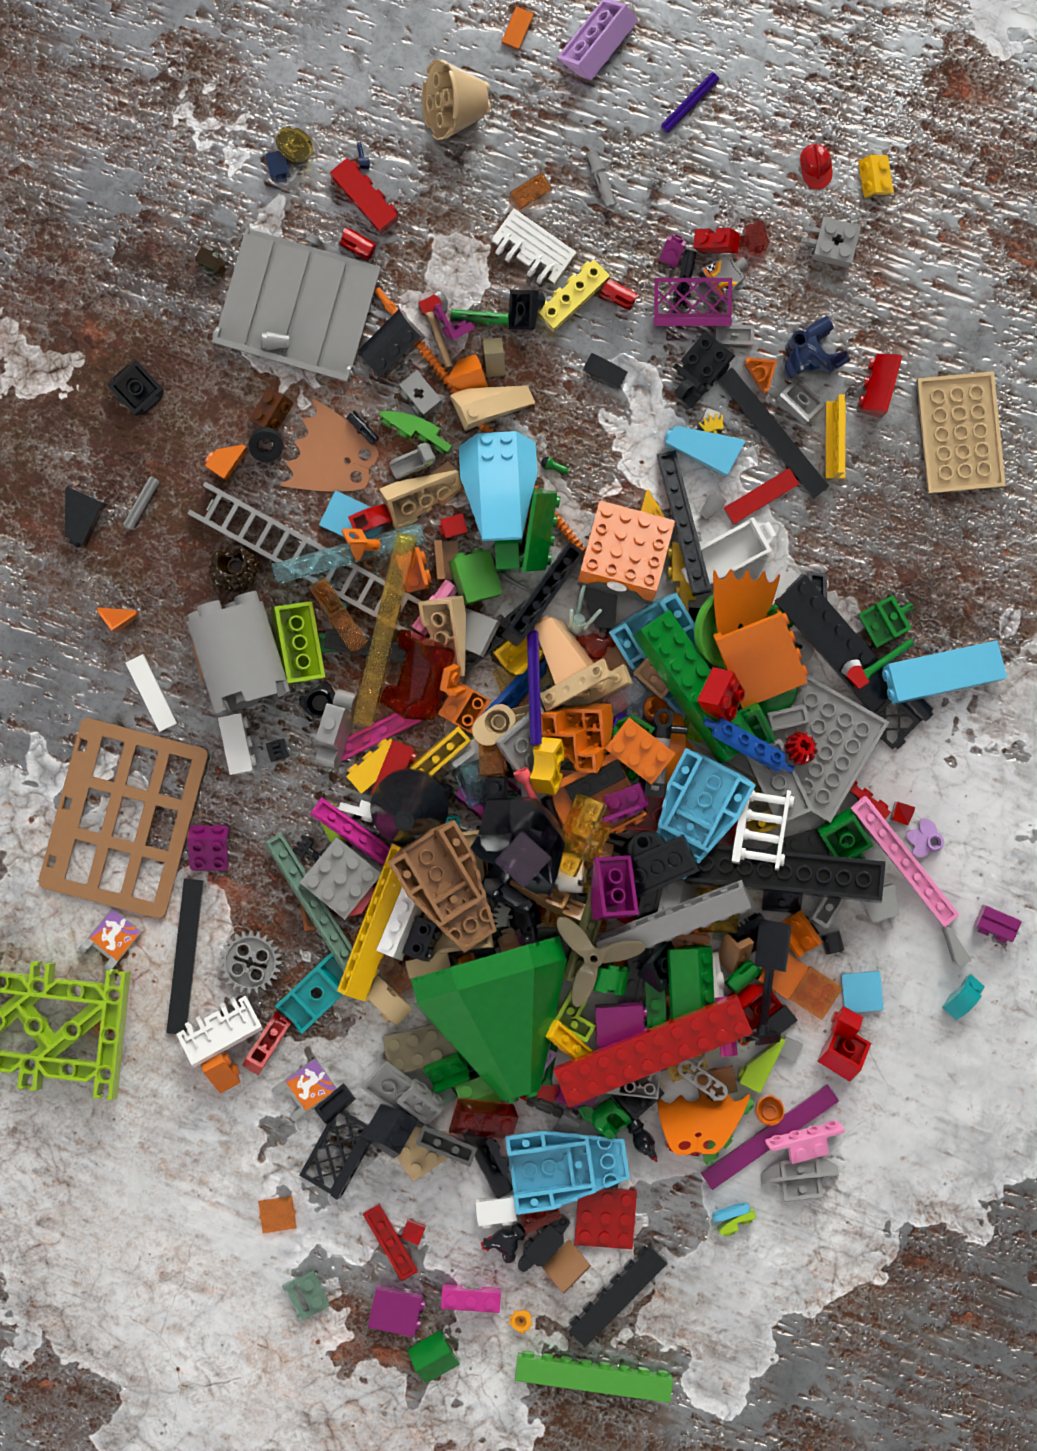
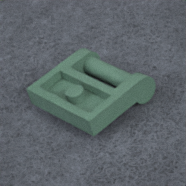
M314 1270L282 1285L284 1292L287 1291L298 1314L296 1317L299 1322L331 1305ZM295 1286H299L310 1309L304 1311L294 1290Z

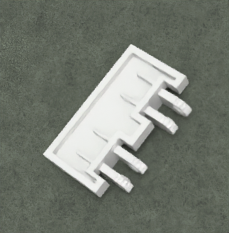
M514 208L492 238V242L499 246L495 252L497 255L504 251L508 243L513 245V248L506 255L505 260L507 262H510L516 252L520 250L516 259L530 268L527 276H533L539 265L543 266L545 269L536 281L539 284L551 272L548 281L555 285L576 255V251Z
M246 996L239 999L242 1007H239L234 997L230 999L232 1006L235 1008V1011L231 1013L228 1012V1008L224 1003L220 1004L224 1017L221 1016L219 1011L204 1018L207 1024L206 1027L201 1017H196V1022L201 1028L197 1032H194L192 1025L187 1022L185 1026L190 1035L187 1036L184 1030L177 1033L193 1068L263 1030Z

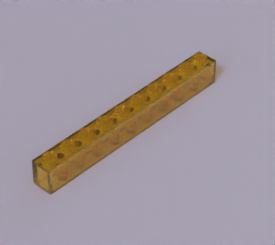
M400 532L396 534L353 723L370 727L374 726L418 541L417 536Z

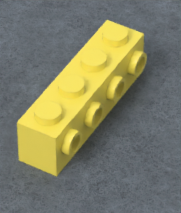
M595 259L583 264L580 268L581 272L577 276L573 274L566 281L567 285L563 289L561 287L552 294L553 298L549 302L545 301L543 308L538 311V317L553 332L603 287L610 278V275Z

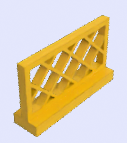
M839 394L834 401L825 402V479H845V394Z

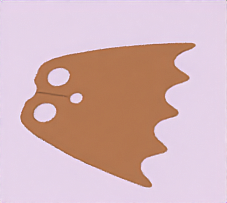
M312 399L317 410L316 415L302 419L308 429V434L305 438L294 441L300 450V455L297 459L286 462V465L293 472V477L288 481L282 482L280 485L313 491H356L365 488L370 478L369 469L375 464L378 457L377 448L375 445L370 444L361 433L358 434L350 422L321 402ZM364 448L371 452V457L366 461L359 458V452ZM350 458V464H345L344 459ZM352 472H361L363 477L359 483L351 481L350 475Z

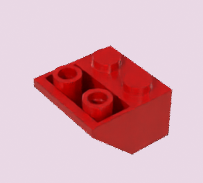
M713 667L697 701L701 708L717 719L722 717L731 722L737 714L740 702L745 697V691L734 672Z

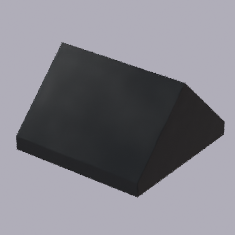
M663 941L637 974L661 993L669 984L667 950L674 948L672 941Z

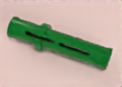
M451 308L450 321L487 323V326H491V324L508 326L509 313H495L492 310L484 312Z

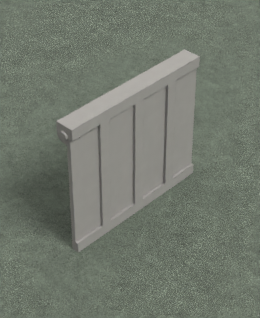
M246 228L220 322L212 335V342L216 345L349 383L381 267ZM269 331L289 336V347L268 351L262 349V333Z

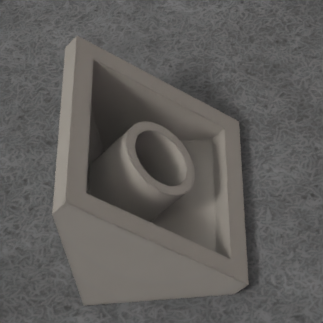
M798 378L777 398V401L803 426L825 405Z

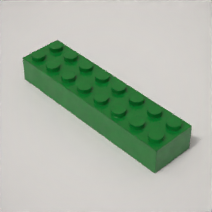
M669 609L632 636L714 757L720 763L726 762L737 755L739 751L712 736V729L703 725V720L708 717L716 722L718 719L705 712L697 701L711 670ZM737 709V714L731 723L755 736Z

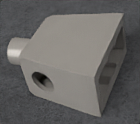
M890 883L883 885L881 903L860 901L869 921L872 923L879 921L882 931L893 929L891 918L899 915L896 886Z

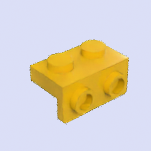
M869 155L858 161L864 198L894 193L888 155Z

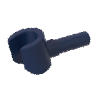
M358 142L359 167L361 169H370V157H364L362 144Z

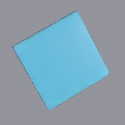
M880 971L841 974L844 1007L853 1012L884 1010Z

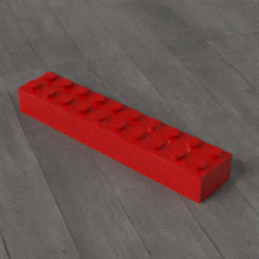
M734 994L553 1067V1070L569 1108L751 1035L753 1032L740 1000Z

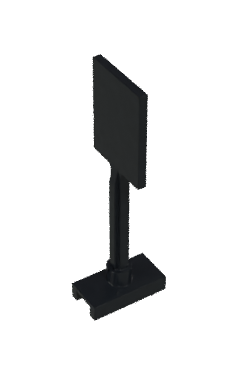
M760 919L754 965L765 968L759 1023H757L756 1032L743 1037V1042L756 1041L755 1045L758 1046L780 1042L781 1034L768 1031V1017L774 970L786 972L792 925L766 919Z

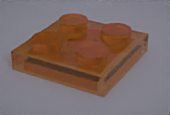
M809 966L789 999L823 1020L843 987Z

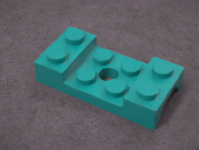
M332 953L322 960L275 1005L278 1010L283 1012L294 1023L301 1034L343 995L337 989L344 972ZM318 987L322 990L320 998L312 996L311 991L313 988Z

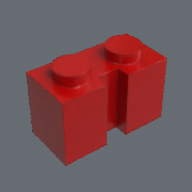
M710 228L695 229L693 248L702 254L738 253L740 234L732 228H716V232Z

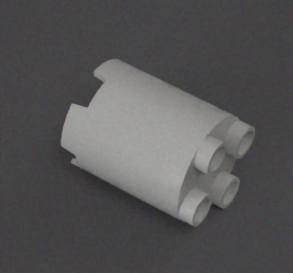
M257 591L243 593L234 597L235 601L225 604V609H222L220 600L202 604L197 607L198 611L188 614L190 622L187 625L215 715L225 709H228V712H233L258 705V698L273 694L281 697L290 693L262 601H259Z

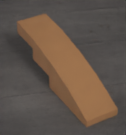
M513 879L510 881L509 885L526 897L552 912L580 924L585 904L570 898V893L560 892L558 888L554 887L549 897L547 894H535L517 884Z

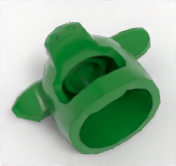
M611 1097L604 1100L594 1109L587 1105H582L578 1108L583 1119L591 1122L596 1131L607 1139L617 1138V1133L632 1122L630 1116Z

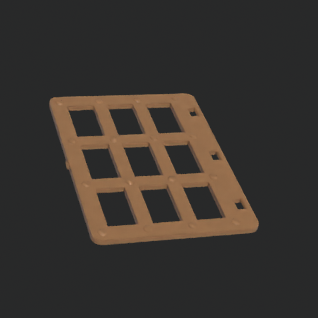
M83 719L78 730L38 880L39 885L44 889L154 918L164 917L168 909L185 841L188 837L190 822L208 758L207 750L202 747L99 720ZM103 736L125 742L114 782L93 777ZM82 739L87 740L85 752L79 751ZM137 745L158 750L148 791L126 785ZM170 754L192 759L182 799L160 794ZM89 788L111 793L101 833L79 828ZM66 797L72 798L70 809H63ZM123 797L145 802L134 842L113 837ZM156 806L178 811L168 851L146 845ZM76 839L97 845L87 885L65 879ZM109 848L131 854L121 893L99 888ZM51 855L56 856L54 867H48ZM143 857L165 862L154 902L132 897Z

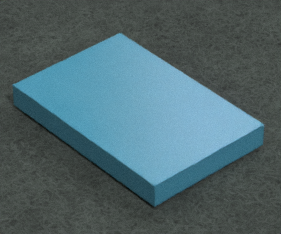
M335 490L319 526L344 537L341 532L342 529H353L348 516L371 507ZM383 526L365 533V537L367 539H377ZM349 534V536H350L352 539H354L355 535H354V534Z

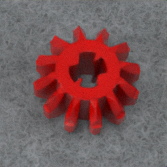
M799 731L786 739L787 742L784 744V747L787 750H785V753L789 754V760L794 759L795 765L799 763L805 765L814 760L818 750L815 748L817 743L812 741L813 736L808 737L807 732L801 733Z

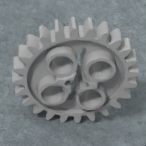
M253 930L249 932L248 936L245 931L242 932V937L235 934V941L231 938L228 939L230 946L223 945L227 951L220 952L224 959L219 960V963L224 964V966L219 970L226 972L222 978L228 977L227 985L233 982V989L240 986L241 993L245 988H247L248 994L252 992L253 988L258 993L260 986L263 990H266V983L272 985L271 978H278L275 972H281L277 965L282 964V961L277 960V958L282 954L275 952L279 946L273 947L274 939L268 942V935L262 938L260 931L256 936H254ZM241 945L248 947L249 952L247 955L240 953L239 947ZM260 950L266 951L268 955L266 960L258 958ZM234 956H238L246 960L252 957L253 962L267 965V968H263L256 964L248 966V962L234 959ZM236 963H239L243 966V972L241 974H238L234 971V965ZM254 969H259L262 972L260 979L253 977L252 972Z

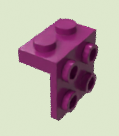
M190 826L187 842L189 864L192 871L228 870L227 841L229 826Z

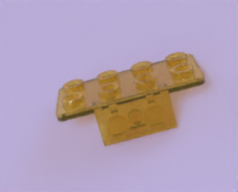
M581 793L576 795L562 828L565 848L559 871L571 877H576L583 860L593 863L594 858L600 857L611 830L610 827L599 823L605 810V804Z

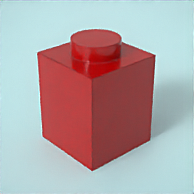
M463 513L440 519L439 531L441 537L445 536L446 540L468 534Z
M843 1006L839 1012L835 1011L830 1021L833 1023L830 1030L851 1041L859 1032L864 1017Z

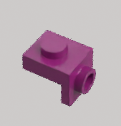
M673 234V236L669 235L659 261L677 267L687 243L683 240L684 238Z

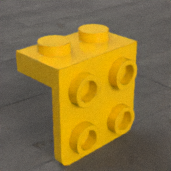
M527 636L517 647L508 640H505L492 651L507 671L514 675H521L527 671ZM539 646L540 660L543 657L542 654H544L541 646Z

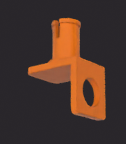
M342 529L341 531L347 543L351 544L350 550L356 561L361 559L364 551H379L380 549L379 539H367L362 529ZM349 534H354V535H355L354 539H352V538L349 536Z

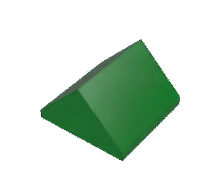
M442 1330L435 1332L407 1349L416 1373L426 1384L460 1365Z

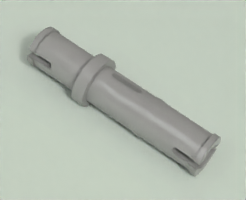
M591 150L586 153L592 168L590 170L591 174L596 179L605 208L613 207L617 202L605 173L606 167L602 165L598 150Z

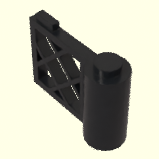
M888 698L875 711V714L884 717V719L886 717H898V728L886 727L884 736L880 737L892 750L895 747L899 749L906 742L904 738L922 720L926 722L933 716L932 710L934 708L925 699L896 704L898 706V714H886V707L891 702ZM900 717H909L914 721L908 728H900ZM887 730H898V738L893 743L887 739Z

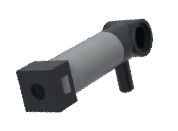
M662 708L654 713L653 726L655 729L651 735L670 748L671 733L686 735L688 728L672 725L674 720L672 712ZM665 712L668 714L669 720L667 723L661 724L658 721V715ZM667 766L652 785L645 781L644 793L646 796L664 798Z

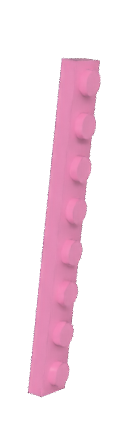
M862 797L850 807L941 925L946 927L956 919L959 913L868 797Z

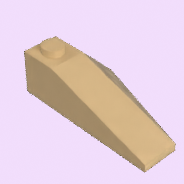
M528 386L467 388L450 395L465 431L535 404Z
M453 470L397 481L379 490L383 504H385L392 520L391 523L396 531L416 522L418 516L425 511L428 513L433 509L432 506L438 502L437 500L444 501L462 486L458 471Z
M463 596L443 597L418 602L421 622L427 628L430 635L429 640L431 644H434L438 652L437 658L442 669L444 670V668L456 664L461 667L460 676H465L466 611Z

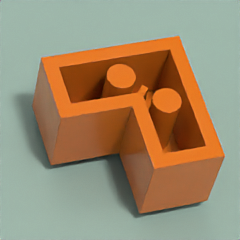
M226 1050L201 1064L203 1073L220 1094L241 1083L239 1078L241 1072L236 1063L232 1064V1060L229 1054L226 1053Z

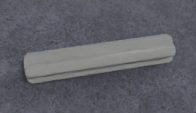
M149 477L123 523L125 527L130 530L134 529L156 490L159 480Z

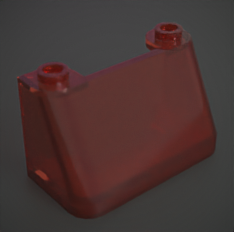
M400 629L397 642L402 649L407 650L398 684L386 686L382 692L380 702L404 719L429 721L434 719L439 712L444 691L439 690L443 670L453 664L455 653L452 648L412 631Z

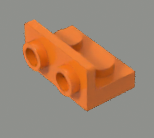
M802 910L786 917L780 922L792 925L789 947L797 958L823 942Z

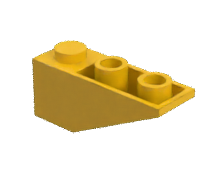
M391 738L389 740L383 739L377 745L378 749L374 753L369 751L362 758L364 761L359 766L354 764L347 770L349 774L346 777L361 794L375 784L391 745Z

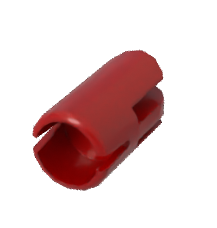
M347 227L344 229L339 243L365 260L371 258L376 247V243Z
M608 279L600 296L630 311L638 294Z

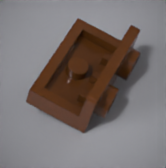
M268 387L249 421L261 428L267 427L278 431L293 402L285 395Z

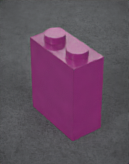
M642 1002L595 1004L598 1047H605L647 1030L643 1019H647L646 1007L643 1008Z
M377 1284L368 1328L414 1337L415 1331L419 1332L421 1320L418 1319L419 1312L424 1310L425 1301L422 1300L423 1294Z

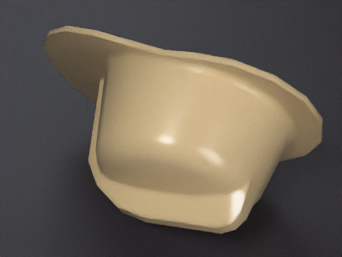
M503 704L494 705L489 708L473 724L472 732L475 740L486 746L495 744L496 740L515 725L516 718L513 710Z

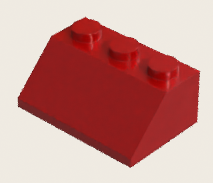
M877 353L874 358H870L867 368L870 370L869 377L866 376L863 382L865 392L864 395H860L858 401L860 413L882 418L888 412L903 355Z

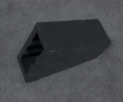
M66 487L65 537L70 539L69 543L74 546H87L105 504Z
M586 587L583 598L590 617L598 609H602V612L593 621L595 629H599L600 633H609L615 627L617 595Z

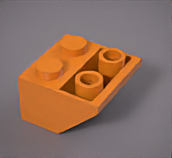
M458 682L457 685L466 688L465 693L457 697L448 696L438 715L465 731L472 733L474 722L484 713L491 700L463 683Z

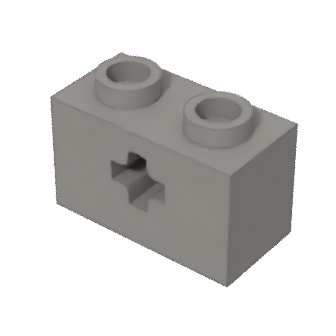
M417 370L399 384L401 389L399 393L406 401L409 399L413 403L411 407L418 416L422 414L425 418L442 404L440 397ZM417 391L418 393H422V399H420L419 397L416 398L415 393Z

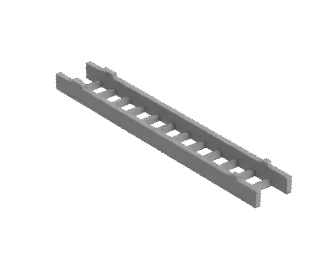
M207 482L204 483L203 486L217 494V496L206 509L208 512L205 517L192 510L188 511V515L408 636L410 634L409 630L395 622L408 600L418 606V602L421 600ZM223 497V500L234 505L221 527L214 521H210V518ZM241 507L251 514L239 536L226 529L238 508ZM257 516L268 523L256 545H253L243 538ZM272 526H275L285 533L273 554H270L260 547ZM289 535H292L302 542L288 564L277 557ZM306 544L319 551L307 573H304L294 566ZM324 553L335 559V562L322 583L311 577ZM341 562L350 567L352 571L339 592L328 586ZM359 572L370 579L358 600L355 601L346 596L345 593L356 573ZM375 581L386 587V590L373 611L362 605V602ZM393 591L402 596L403 599L392 619L389 620L378 613L389 593Z

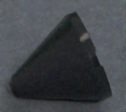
M411 768L400 769L388 774L376 786L370 803L371 818L376 829L387 840L401 846H406L429 830L445 824L449 810L448 798L443 786L429 773Z

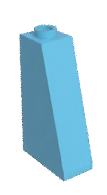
M676 425L673 430L669 429L664 437L667 440L665 446L676 450V452L724 477H727L745 443V440Z

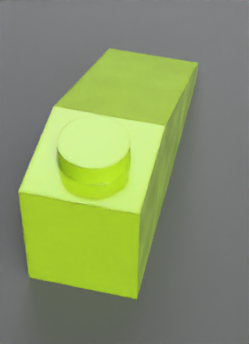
M781 1037L780 1042L771 1043L746 1062L744 1067L741 1066L736 1076L738 1077L737 1081L761 1093L786 1040Z

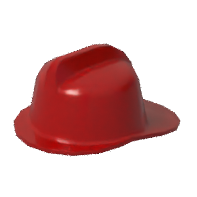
M820 144L806 146L800 155L803 180L812 189L825 188L830 183L833 174L829 150Z

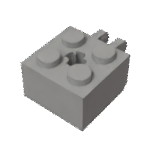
M823 217L819 228L812 226L804 227L805 232L817 235V239L802 237L801 243L815 247L812 259L849 269L853 261L861 226ZM834 240H837V241L839 242V244H838V245H835V244H834V243H835Z

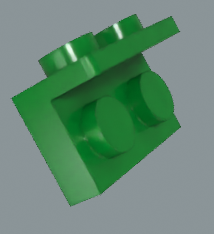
M458 1052L423 1067L424 1074L432 1082L433 1090L436 1094L470 1080L468 1064Z

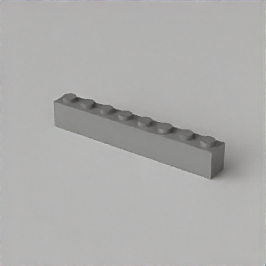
M740 880L598 934L596 944L597 947L620 941H640L645 944L646 948H653L657 943L671 941L681 934H690L699 927L705 928L715 921H724L736 913H745L752 908L751 900L743 881Z

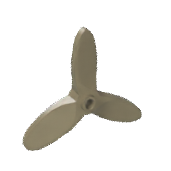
M567 917L557 918V928L561 936L584 959L577 970L572 987V1001L575 1007L583 1005L589 998L596 982L598 967L602 963L627 960L641 954L646 948L645 944L640 941H620L601 947L593 946L587 934L575 922Z

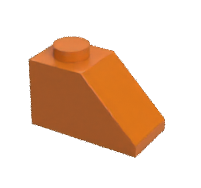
M244 445L216 449L214 453L211 452L207 456L205 466L227 481L248 449Z

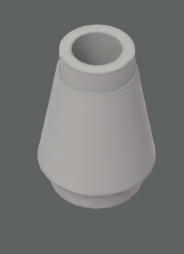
M269 331L262 333V349L268 351L289 347V336Z
M716 491L713 494L710 493L699 513L709 520V518L725 506L724 504L727 500Z

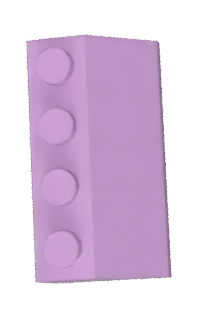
M601 0L557 58L580 77L592 80L604 63L609 60L615 49L620 46L626 35L633 29L638 19L626 4L613 0Z

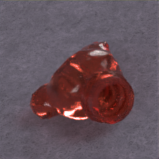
M605 632L604 637L597 633H591L587 636L576 635V640L586 649L588 656L594 663L606 655L608 647L615 648L616 646L609 632Z

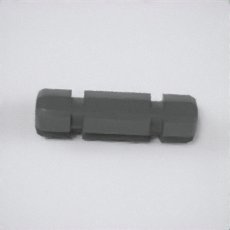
M536 1096L530 1097L526 1101L528 1106H535L536 1109L547 1114L552 1113L557 1118H560L564 1111L562 1107H555L554 1104L543 1099H537Z

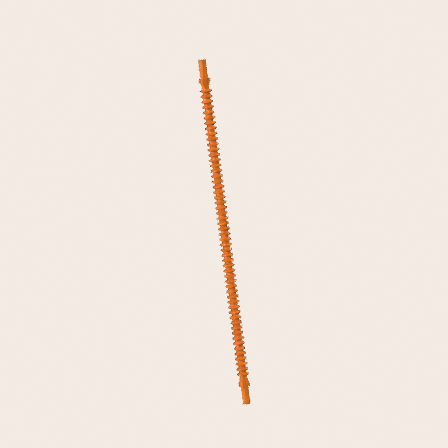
M380 287L377 288L374 293L384 304V308L393 315L397 311L394 302L389 300ZM422 341L416 347V350L419 349V354H423L422 358L427 359L426 363H430L429 367H433V371L437 372L436 375L440 376L439 379L443 380V384L447 385L446 388H450V393L461 391L446 381L449 372L445 371L446 368L442 367V363L438 362L439 359H435L436 355H432V350H428L429 346H425V341ZM484 423L477 426V428L482 429L481 433H491L494 431V429H490V424ZM554 512V515L558 516L556 529H560V533L564 534L563 537L567 538V542L573 543L583 552H586L587 547L582 546L583 543H580V539L575 537L576 534H573V530H570L569 525L565 524L566 521H562L563 517H559V512Z

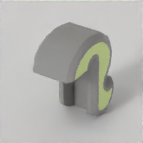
M423 443L418 445L416 450L390 461L389 466L395 479L400 480L409 474L429 467L435 462L436 458L430 445Z

